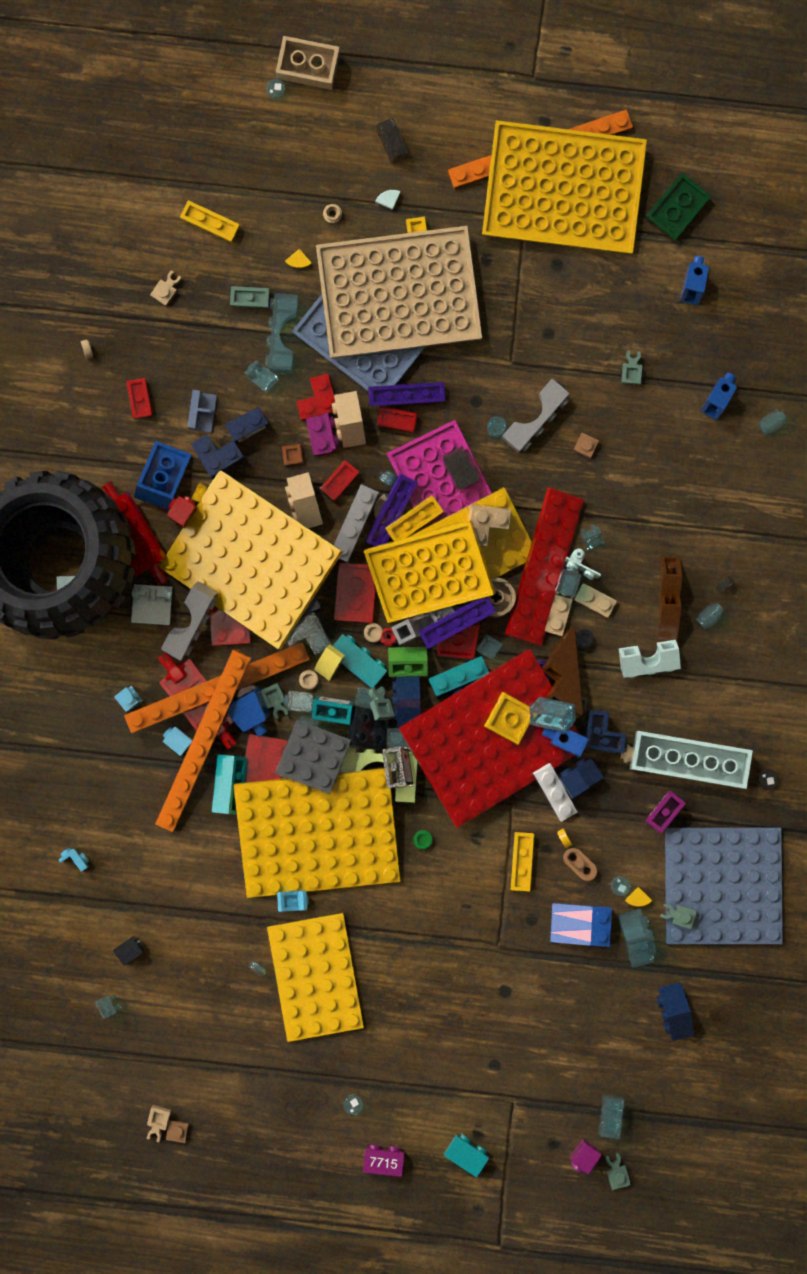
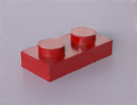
M146 379L126 381L133 419L151 417L152 411Z
M344 460L322 485L320 490L335 502L356 478L359 471Z

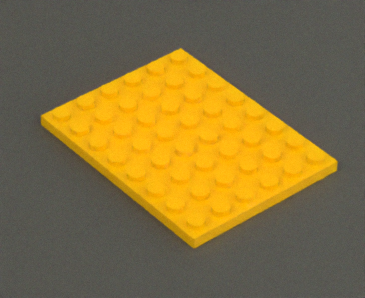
M496 120L482 235L633 254L647 140Z
M219 471L203 495L201 503H198L197 510L185 528L183 527L166 554L167 558L161 562L160 567L190 589L199 581L217 591L218 593L215 597L217 599L216 607L281 650L343 551L225 472Z
M388 768L339 773L330 795L289 779L234 784L247 898L277 895V892H308L400 882Z

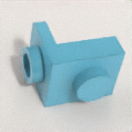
M69 847L61 853L60 863L71 857L81 872L90 867L87 856L83 852L80 854L77 848L71 850Z
M306 891L277 892L279 912L307 910L309 899Z

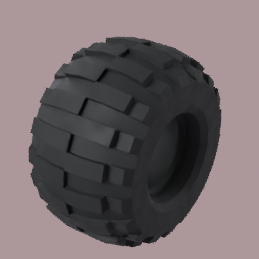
M48 471L29 473L30 477H26L25 480L21 477H15L5 482L4 490L0 492V622L22 634L36 636L40 639H58L59 636L69 638L85 633L84 628L87 626L97 627L108 619L106 613L112 606L117 609L125 599V596L121 594L125 584H132L135 571L130 566L132 558H136L135 542L129 535L132 532L125 514L119 510L117 503L107 493L90 481L83 480L74 474L66 472L51 474ZM56 529L72 530L85 540L83 563L76 576L67 585L54 592L46 591L35 583L30 574V551L35 542L45 533Z

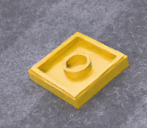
M502 692L484 727L519 745L537 710Z

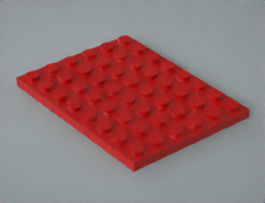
M527 649L398 728L456 828L536 780L533 772L549 763L554 769L575 756L550 744L551 739L542 735L545 727L535 725L541 716H548L570 721L571 723L566 729L579 734L571 719L545 699L552 686L531 649ZM502 692L537 710L519 745L484 727ZM561 734L559 740L565 742L566 736Z

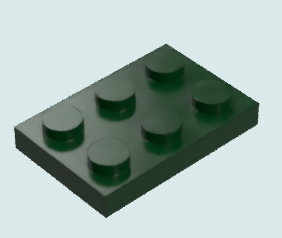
M681 173L645 218L675 241L711 198V195L684 173Z

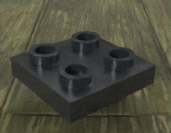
M353 707L348 737L351 740L350 745L384 750L388 720L375 721L372 709Z

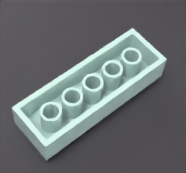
M636 731L633 746L634 753L630 764L631 770L747 789L753 750Z

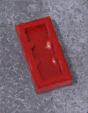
M380 406L376 426L414 433L417 413Z

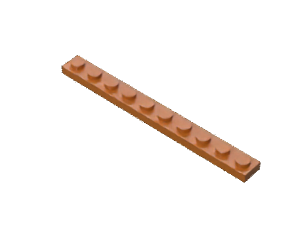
M624 110L568 130L616 135L633 129L628 111ZM491 155L448 169L453 188L456 189L488 178Z
M303 642L248 664L237 690L309 661L310 659ZM221 676L124 715L131 734L210 702Z
M232 650L156 821V825L174 832L252 657L237 650Z

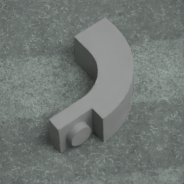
M454 606L423 613L391 628L399 645L421 637L418 632L419 630L456 610Z

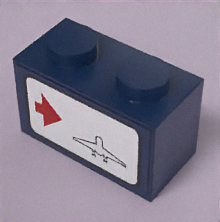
M260 407L225 424L235 444L269 427Z

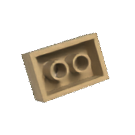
M283 36L276 77L279 80L332 90L340 49L337 46Z

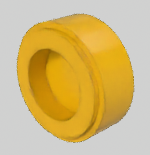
M564 828L557 832L565 848L573 845Z

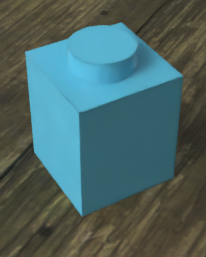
M170 727L163 735L165 737L163 742L180 756H183L192 743V739L177 727L173 729Z

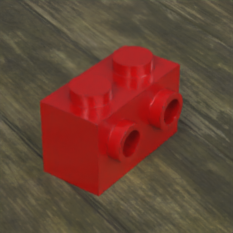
M179 496L170 503L168 507L170 511L167 516L170 520L185 528L197 510V504L187 496L184 499Z

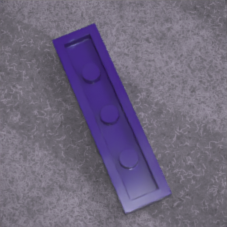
M444 382L368 387L369 406L445 401Z
M402 473L399 474L365 539L367 543L373 546L387 543L390 535L385 527L400 518L418 484L416 480Z
M488 596L474 600L418 632L427 648H430L496 611Z

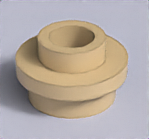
M336 204L327 205L323 211L324 219L329 223H337L342 217L341 208ZM331 211L336 212V216L331 217L329 216V213Z
M626 744L624 753L620 755L623 763L632 762L634 747Z

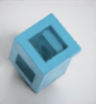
M132 686L124 688L115 696V699L128 713L144 701Z

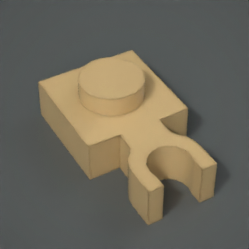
M172 270L167 276V281L164 282L160 279L150 294L151 297L165 306L169 304L177 292L173 286L182 279L181 276H178L176 280H172L171 276L174 274Z
M152 1105L147 1125L151 1126L152 1129L149 1131L147 1139H150L152 1133H155L158 1136L156 1142L161 1140V1129H167L171 1114L170 1109Z

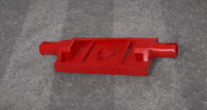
M112 481L106 483L101 488L117 503L119 510L125 514L132 532L129 535L135 542L136 558H132L130 566L135 571L134 576L138 577L148 571L151 572L158 586L168 581V578L160 565L161 561L167 557L131 494L125 492L119 495Z
M166 652L163 656L167 661L162 656L158 658V661L167 670V676L159 683L169 696L207 681L190 659L182 665H177ZM209 702L183 712L196 731ZM226 714L216 736L219 737L227 750L232 748L228 740L232 745L238 743L227 730L228 726L234 722L228 714Z

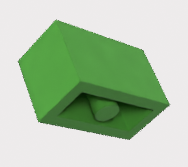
M427 647L388 648L389 677L428 676Z

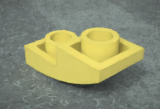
M329 644L314 670L330 681L345 655Z

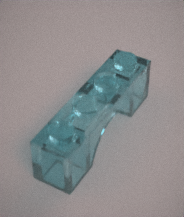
M275 293V297L271 298L270 310H273V317H269L268 328L272 329L271 336L267 337V347H270V354L266 355L265 366H268L269 372L292 374L293 351L287 349L282 344L280 332L286 322L297 317L298 295Z

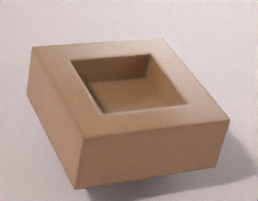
M581 433L573 451L591 458L599 440Z
M169 1120L166 1140L185 1143L189 1122Z

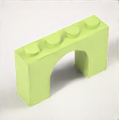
M356 748L348 749L339 773L361 771L367 764L372 762L386 763L396 774L395 801L415 803L417 760L412 752H408L413 780L412 783L406 782L402 755H394L395 751L383 750V754H375V750L364 749V753L356 752Z

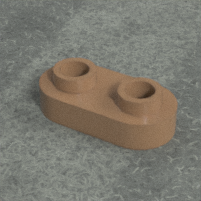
M569 848L565 851L563 860L571 870L585 881L595 878L597 874L596 866L580 850ZM571 854L576 855L575 861L569 859ZM585 867L590 868V873L587 875L583 872Z

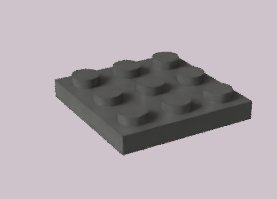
M296 720L275 774L330 795L351 740Z

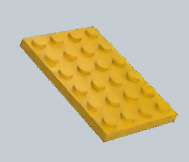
M503 487L472 503L511 510L509 529L490 527L487 546H481L490 577L497 578L526 563L532 541L506 489ZM470 505L411 536L468 521Z
M472 520L364 550L387 623L495 594Z
M339 913L268 926L267 930L287 1042L364 1028L344 914Z

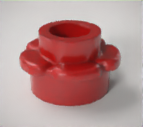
M392 628L383 629L380 641L385 646H392L397 643Z

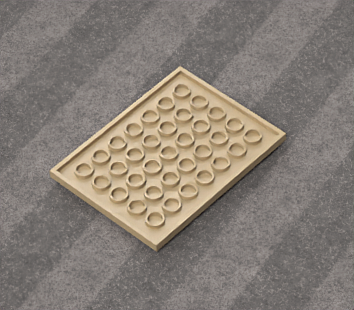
M467 226L316 245L330 359L482 340Z

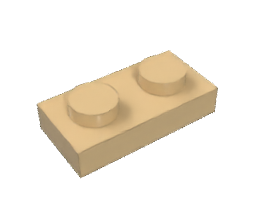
M584 583L574 601L606 618L609 617L617 602L615 599Z
M555 595L545 628L547 633L563 636L572 599Z

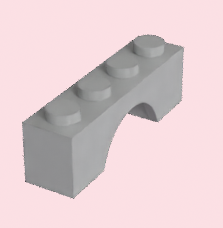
M551 379L539 393V398L542 402L541 415L531 423L522 424L514 422L501 439L516 452L520 453L521 450L525 452L532 444L530 440L533 436L538 437L544 430L542 426L546 421L550 423L557 415L555 411L559 407L562 409L568 403L569 399L567 397L569 392Z
M362 484L334 543L335 547L343 551L338 560L344 563L349 562L365 522L379 495V492Z
M199 581L192 586L184 602L191 612V624L186 628H173L168 634L161 650L180 661L185 655H190L194 648L191 645L193 640L197 641L202 632L199 630L201 625L204 626L209 618L207 614L209 609L212 610L217 603V599H215L217 591Z

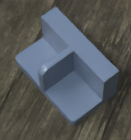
M200 390L192 391L187 426L189 430L212 432L216 395L201 393Z

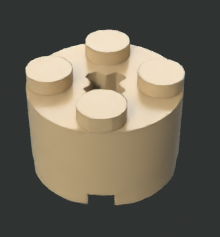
M491 578L495 593H498V597H501V599L495 603L494 599L488 596L496 611L489 615V617L498 618L511 611L515 604L516 594L512 585L505 579Z

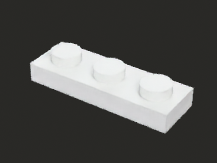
M550 763L533 772L561 822L577 813Z

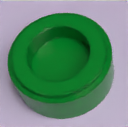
M426 830L416 832L413 837L414 845L419 849L429 848L432 844L431 834Z

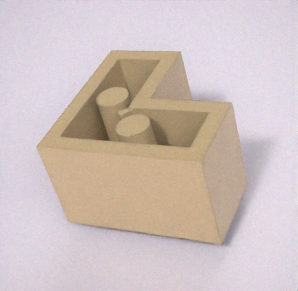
M357 391L334 395L335 403H332L333 414L338 415V418H334L338 441L343 442V448L366 444Z
M309 472L286 478L288 486L285 489L290 508H295V512L292 513L293 518L307 528L322 525L323 522Z
M470 504L468 521L472 520L481 546H487L490 527L509 529L510 509Z

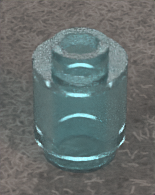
M775 409L761 418V421L757 424L766 436L786 426L785 421H787V418L782 410L778 411Z
M711 602L698 614L699 616L696 620L705 630L711 629L724 617L722 614L724 609L718 603L714 605Z

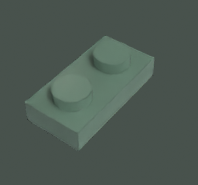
M231 286L230 306L269 308V288Z

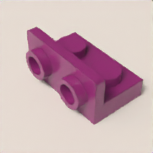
M326 412L324 415L306 418L314 456L336 452V446H339L337 435L332 434L331 428H335L333 416L329 417L328 412Z

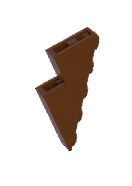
M680 557L660 558L657 642L676 640L677 642L682 583Z
M574 626L563 634L542 667L543 672L556 681L545 699L573 721L584 713V706L581 700L582 687L579 680L581 673L578 667L579 652L576 648L577 633Z

